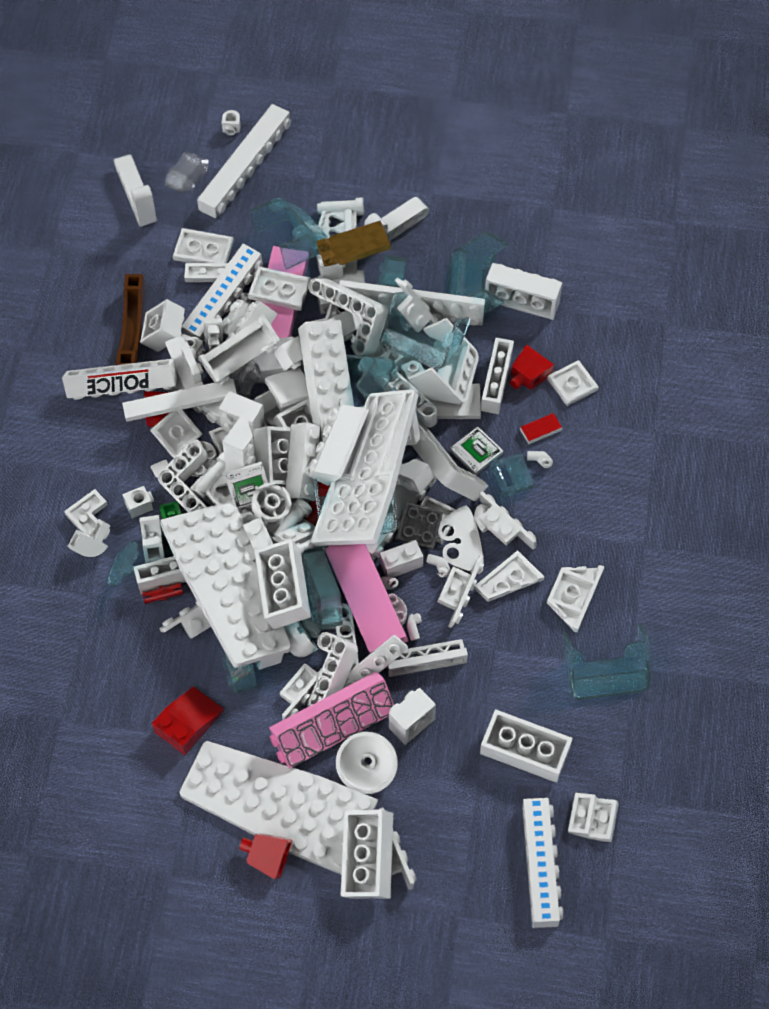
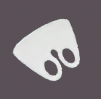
M465 505L453 511L441 521L438 534L446 541H452L455 538L461 540L460 544H447L443 549V557L453 566L472 571L476 560L480 555L483 556L473 514L469 507ZM445 525L453 527L454 533L452 536H445L442 533V528ZM449 548H456L459 551V556L456 559L448 557L447 550Z

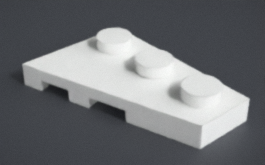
M517 550L477 583L475 590L487 602L543 581L545 576Z

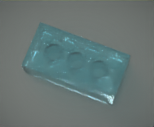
M318 547L305 550L301 557L313 623L317 622L319 630L343 625L341 595L323 548Z

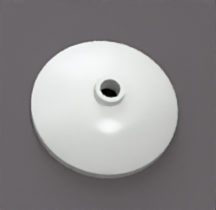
M359 732L350 736L342 743L337 752L336 769L340 779L348 788L363 794L376 793L386 788L395 777L398 760L394 747L385 737L374 732ZM366 757H370L372 759L371 764H367L365 762Z

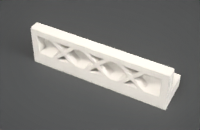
M462 639L410 648L398 657L401 660H395L387 666L388 675L392 677L467 663L468 659L467 649L464 648ZM459 646L460 648L448 651L451 647ZM433 650H437V651L440 652V653L429 654V653H430L431 651H433ZM416 653H417V654L420 655V656H417V657H412V658H410V656H411L412 654H416Z

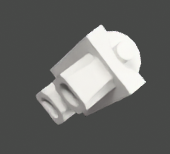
M222 318L203 319L205 345H209L210 351L219 346L220 343H223Z

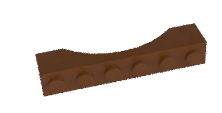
M125 274L123 324L120 344L117 350L116 365L138 363L146 287L143 274Z

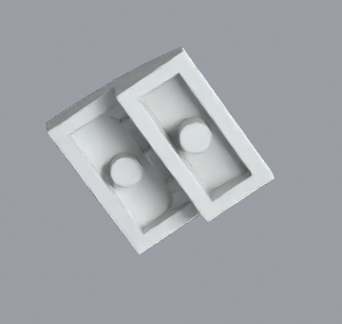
M575 793L568 833L589 839L612 842L619 805L618 801L597 798L596 795Z

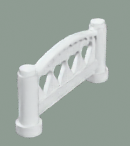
M363 197L356 198V200L317 203L318 214H321L316 232V241L329 238L330 232L339 234L357 228V216L364 215ZM331 217L343 221L335 227H329L331 224L329 219ZM316 244V256H320L319 251H318V247H317V244ZM356 260L345 264L346 268L343 269V277L330 279L338 284L340 280L365 283L364 270H357Z
M224 452L217 457V462L195 486L193 491L199 498L208 496L215 505L229 502L232 499L231 494L224 497L222 493L216 492L217 488L228 485L224 474L226 472ZM297 499L289 508L287 515L274 525L264 522L274 544L278 543L275 541L276 534L298 525L304 517L307 518L310 515L312 508L307 502ZM249 506L238 509L244 524L257 519L252 512L246 510Z

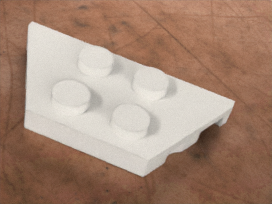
M586 566L561 568L549 595L547 604L576 633L580 628L604 571V566H598V568H586Z

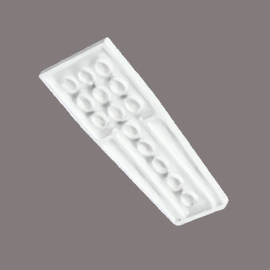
M413 389L371 393L368 396L363 408L368 409L369 412L342 477L330 485L310 541L314 546L375 544L378 542L394 494L418 400V394Z
M233 501L162 519L160 525L180 571L232 665L238 668L289 652L290 642L284 626L273 629L264 618L255 551L243 527L244 521L236 504H233Z
M209 741L203 743L180 789L181 798L253 835L261 833L293 839L289 851L290 854L341 875L344 811L375 810L378 799L321 776L295 768L289 769L286 765Z

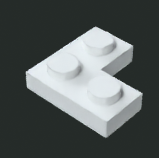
M94 489L64 512L81 532L90 536L98 521L94 515L107 506V501Z

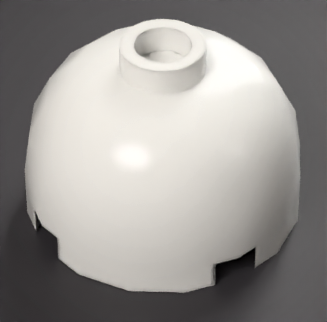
M271 482L259 486L252 496V511L257 518L261 517L264 522L272 523L281 520L287 515L292 502L288 491L283 486L276 485L277 483Z
M300 621L284 626L290 642L289 652L294 656L306 657L318 650L313 640L310 641L309 633Z

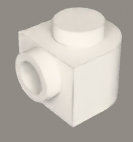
M234 110L226 111L222 116L223 132H226L228 135L240 133L239 113Z

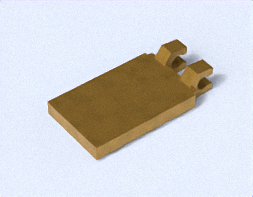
M381 220L316 241L324 267L334 265L337 262L339 265H343L391 249V244Z

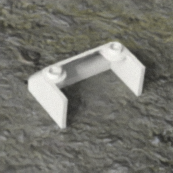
M263 314L257 321L207 354L199 356L198 360L215 383L223 384L230 379L228 375L265 351L270 353L276 349L277 346L275 344L280 339Z
M445 318L425 327L423 330L434 341L433 355L440 361L438 372L433 368H429L410 376L408 380L428 400L459 405L468 400L479 356L474 346Z

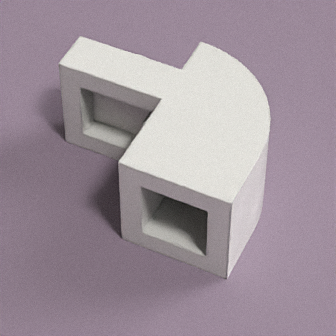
M159 515L140 517L145 563L164 559L163 535Z
M98 519L90 536L76 529L67 547L86 557L98 556L108 547L102 541L109 535V527L111 525Z

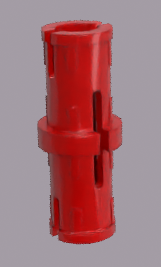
M180 582L142 592L143 598L151 596L144 599V603L147 604L158 600L165 601L166 598L183 595L182 589L174 591V589L181 588Z

